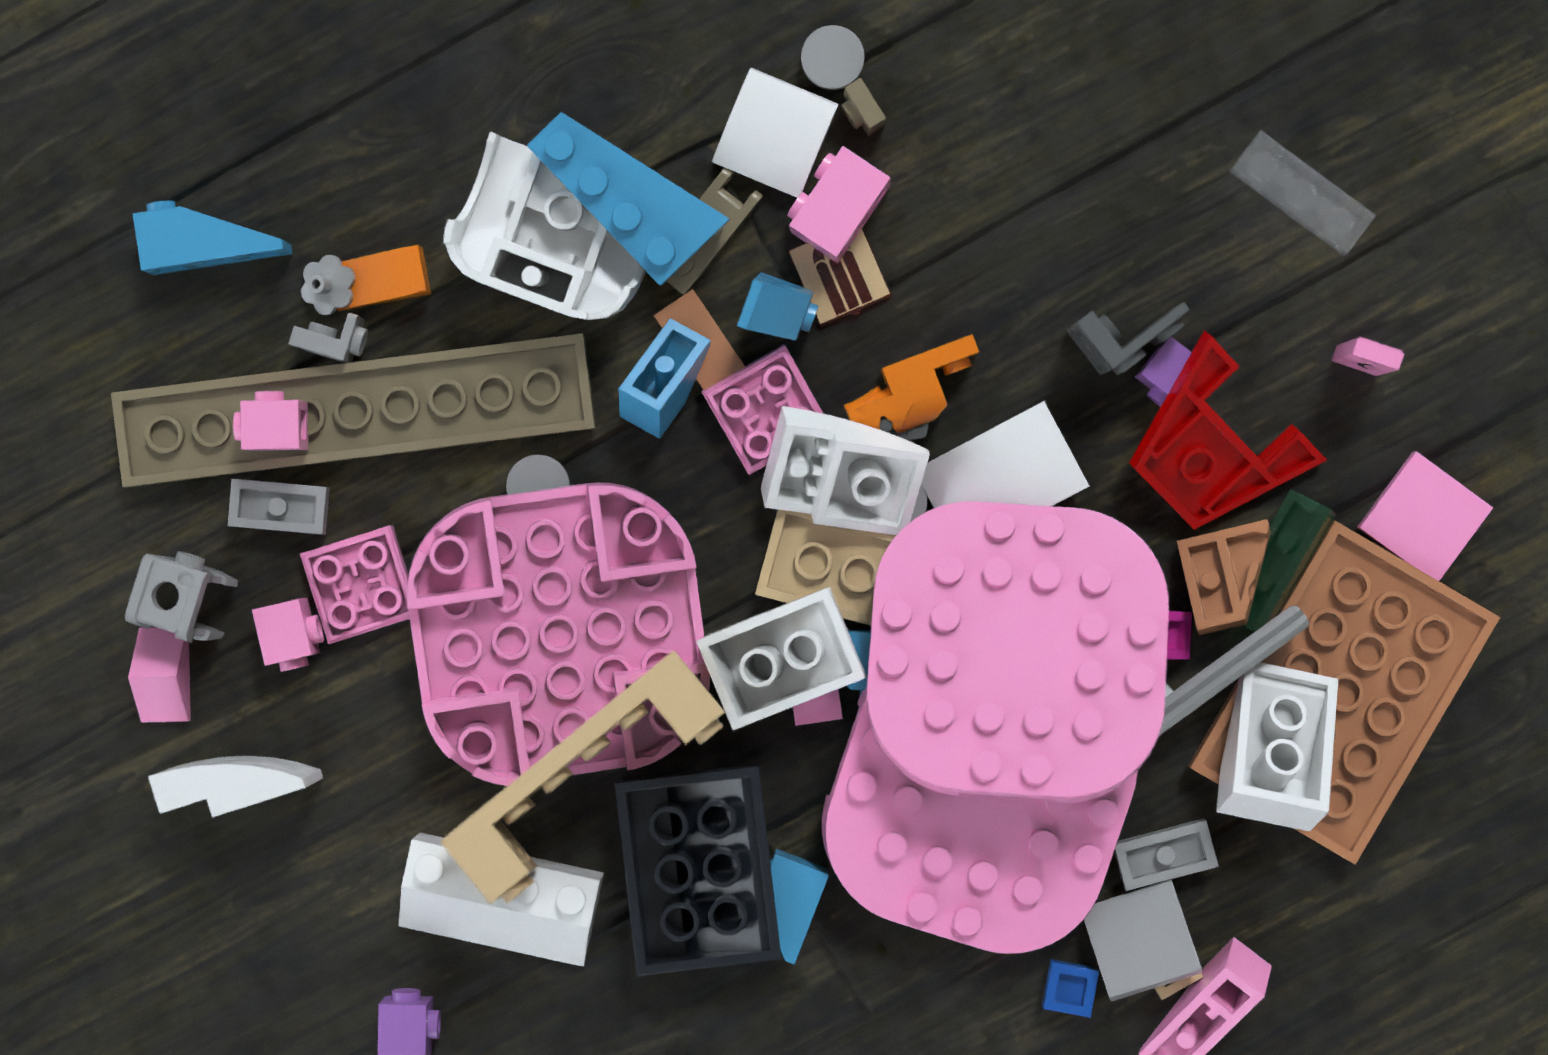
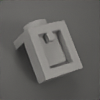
M348 313L340 339L336 338L338 330L310 322L308 330L294 326L288 344L297 349L343 363H351L354 355H362L368 338V329L363 328L365 319L359 315Z

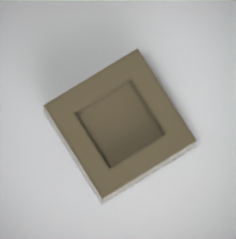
M861 77L844 88L843 96L846 102L841 104V107L855 129L863 126L869 136L885 125L886 117Z

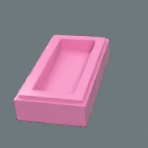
M1358 337L1337 345L1332 361L1378 376L1399 370L1404 353H1402V350Z

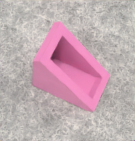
M149 627V629L139 628L128 675L141 722L191 721L189 642L174 637L175 633L157 627Z

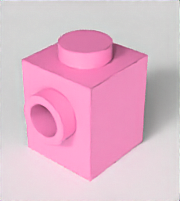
M280 391L255 392V401H240V412L234 413L233 432L235 440L241 441L242 450L249 451L308 450V402L284 400V392Z
M308 598L291 600L252 610L265 666L279 663L281 672L309 665L307 656L320 653L318 643L324 642L323 628L318 615H311Z

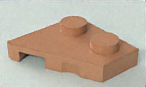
M1268 519L1177 541L1199 635L1247 624L1271 533Z

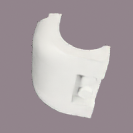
M489 133L481 167L470 196L459 216L453 220L448 219L445 226L443 243L446 245L452 262L459 268L461 273L479 283L567 316L596 320L609 318L622 311L635 296L646 270L527 146L501 137L496 133Z

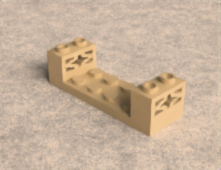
M674 650L440 841L490 904L500 897L506 903L517 897L535 882L529 873L538 867L503 824L502 820L507 825L516 822L535 806L530 797L541 788L546 793L552 792L573 775L568 766L580 756L586 762L611 744L610 740L606 737L608 733L618 725L623 730H628L649 712L644 706L647 701L650 700L685 744L695 738L701 745L723 727L718 718L725 711Z

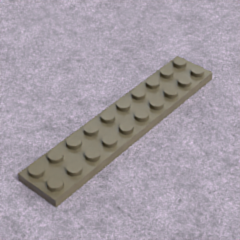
M583 333L111 393L122 487H135L596 429L586 342ZM280 391L284 392V400L308 402V450H242L241 441L235 440L233 432L234 413L240 412V401H255V392Z

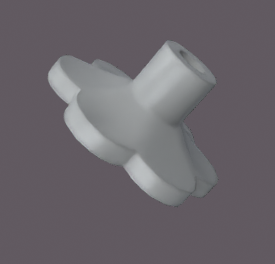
M325 255L319 262H311L305 266L303 271L305 283L302 286L301 295L304 301L314 304L318 313L331 315L337 308H346L352 303L353 292L351 287L355 283V273L350 267L342 266V262L337 256Z

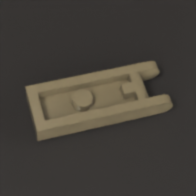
M724 168L699 199L728 217L730 221L666 281V283L682 295L690 291L763 198V195L755 190L743 204L726 191L723 187L731 180L734 173L730 169Z

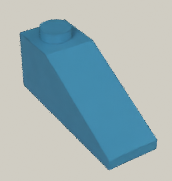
M175 201L152 202L146 205L147 211L133 213L140 267L142 271L151 275L292 254L291 244L282 239L181 206L176 207Z

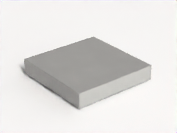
M1171 879L1095 903L1084 918L1111 1002L1203 973Z

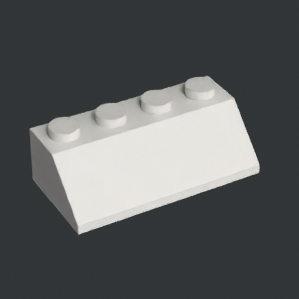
M419 833L411 840L401 886L400 927L584 966L603 881V872L531 857L538 866L529 873L535 882L509 903H506L500 897L490 904L441 844L440 841L444 838Z

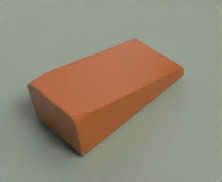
M413 245L342 261V266L350 267L354 271L356 279L351 287L353 292L352 303L346 308H337V311L430 295L431 289L423 248L420 245Z

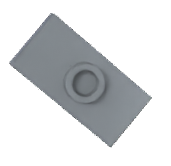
M232 479L228 526L326 534L330 487Z
M1204 818L1119 840L1114 850L1122 884L1126 891L1219 867L1208 824Z

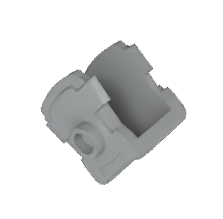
M177 551L176 558L145 554L129 599L125 620L146 629L154 626L175 633V638L192 643L193 639L207 641L222 639L224 632L196 622L207 583L212 582L237 587L238 580L222 571L204 566L206 559L186 552ZM166 582L174 584L179 592V600L176 606L169 610L161 608L156 600L158 588Z

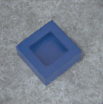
M1050 959L1042 1001L1043 1009L1091 1018L1099 976L1098 968Z

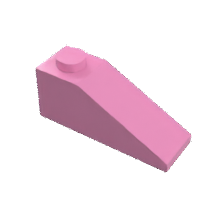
M1233 937L1202 969L1203 977L1190 984L1141 1047L1138 1055H1206L1265 997L1272 966Z

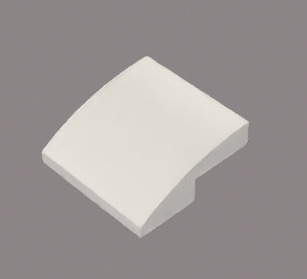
M750 68L712 162L798 198L805 188L839 104Z

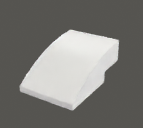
M1044 401L928 462L921 483L933 508L965 501L1053 506L1089 487Z
M782 406L761 485L765 508L811 514L814 524L897 535L910 523L930 454L928 449L861 423L809 410Z
M231 756L186 763L150 775L148 778L160 813L207 799L211 815L215 817L306 788L323 779L321 769L295 761L273 757Z

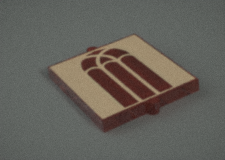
M863 227L838 264L807 242L787 250L802 286L814 291L810 303L819 305L816 319L820 327L851 313L853 316H858L861 313V309L892 296Z

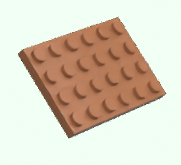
M1331 521L1276 616L1290 606H1297L1306 615L1309 626L1262 660L1261 663L1338 679L1329 812L1310 832L1300 829L1295 830L1356 865L1501 617L1337 521ZM1239 679L1188 764V767L1219 784L1220 768Z

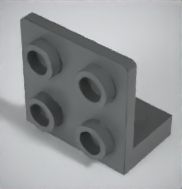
M1182 302L1166 312L1123 347L1117 343L1121 335L1111 320L1104 314L1098 318L1093 311L1080 319L1066 332L1100 375L1110 370L1119 375L1147 355L1141 348L1147 342L1151 341L1155 347L1180 330L1185 325L1180 317L1190 309L1185 302Z

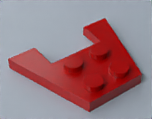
M1205 330L1129 461V464L1193 529L1218 518L1327 461L1293 424L1283 431L1263 452L1256 456L1205 402L1240 367Z

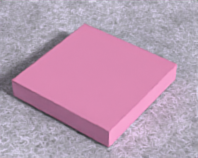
M1415 451L1410 454L1357 526V529L1391 554L1440 581L1493 507Z

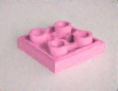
M785 345L780 346L701 391L749 475L767 465L782 406L823 414Z
M393 525L300 554L328 644L410 619L407 608L409 575Z

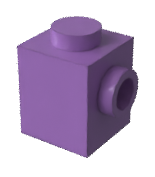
M1171 336L1160 343L1135 375L1136 379L1151 389L1147 396L1159 407L1163 404L1192 353Z
M414 988L392 990V996L386 995L378 1004V1055L432 1054V1040L439 1039L441 1030L440 1010H433V996H421V990Z

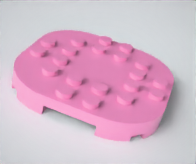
M601 482L584 483L478 499L448 513L426 534L415 553L410 567L407 584V608L410 617L424 717L432 737L449 759L451 758L458 765L471 772L472 776L490 783L508 786L673 650L709 692L710 674L696 642L704 637V629L695 568L697 567L695 557L684 531L664 507L646 494L624 485ZM649 700L644 704L649 712L628 730H623L618 725L606 735L611 742L610 745L590 761L585 762L580 756L568 768L573 772V775L627 767V770L641 768L671 753L681 744L682 739Z
M965 501L939 506L908 523L886 549L878 567L874 586L867 705L871 727L882 751L888 755L904 775L914 782L933 791L959 796V793L1052 799L1057 800V803H1075L1095 799L1118 788L1119 785L1130 778L1141 767L1148 757L1160 733L1164 716L1169 601L1162 569L1151 549L1133 530L1123 523L1102 513L1080 508Z
M866 687L858 700L859 709L830 795H826L822 813V836L825 851L834 872L848 893L867 910L882 918L995 953L1011 954L1034 951L1058 941L1075 929L1093 907L1102 888L1133 797L1138 770L1113 791L1095 799L1075 803H1057V800L969 793H959V796L933 791L904 775L888 755L882 751L871 727Z

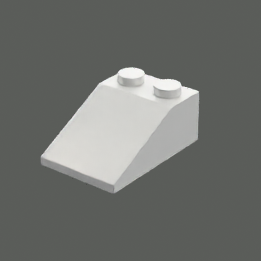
M830 587L710 633L696 641L732 730L867 677Z
M1261 662L1240 676L1220 768L1216 812L1309 832L1329 812L1338 691L1337 678Z

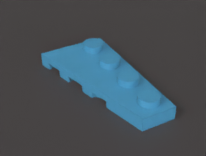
M562 112L527 145L660 286L670 279L730 221L722 213Z

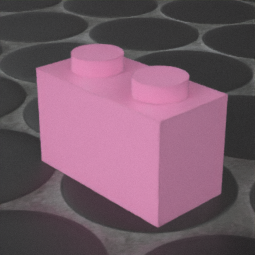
M842 146L836 156L829 153L824 158L814 175L819 182L809 196L804 192L799 195L787 215L793 219L789 224L793 235L810 244L814 249L826 255L837 264L891 187V177L844 146Z

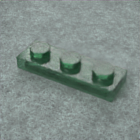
M1290 489L1270 524L1271 533L1248 622L1245 625H1241L1242 627L1255 632L1279 614L1336 516L1330 508Z

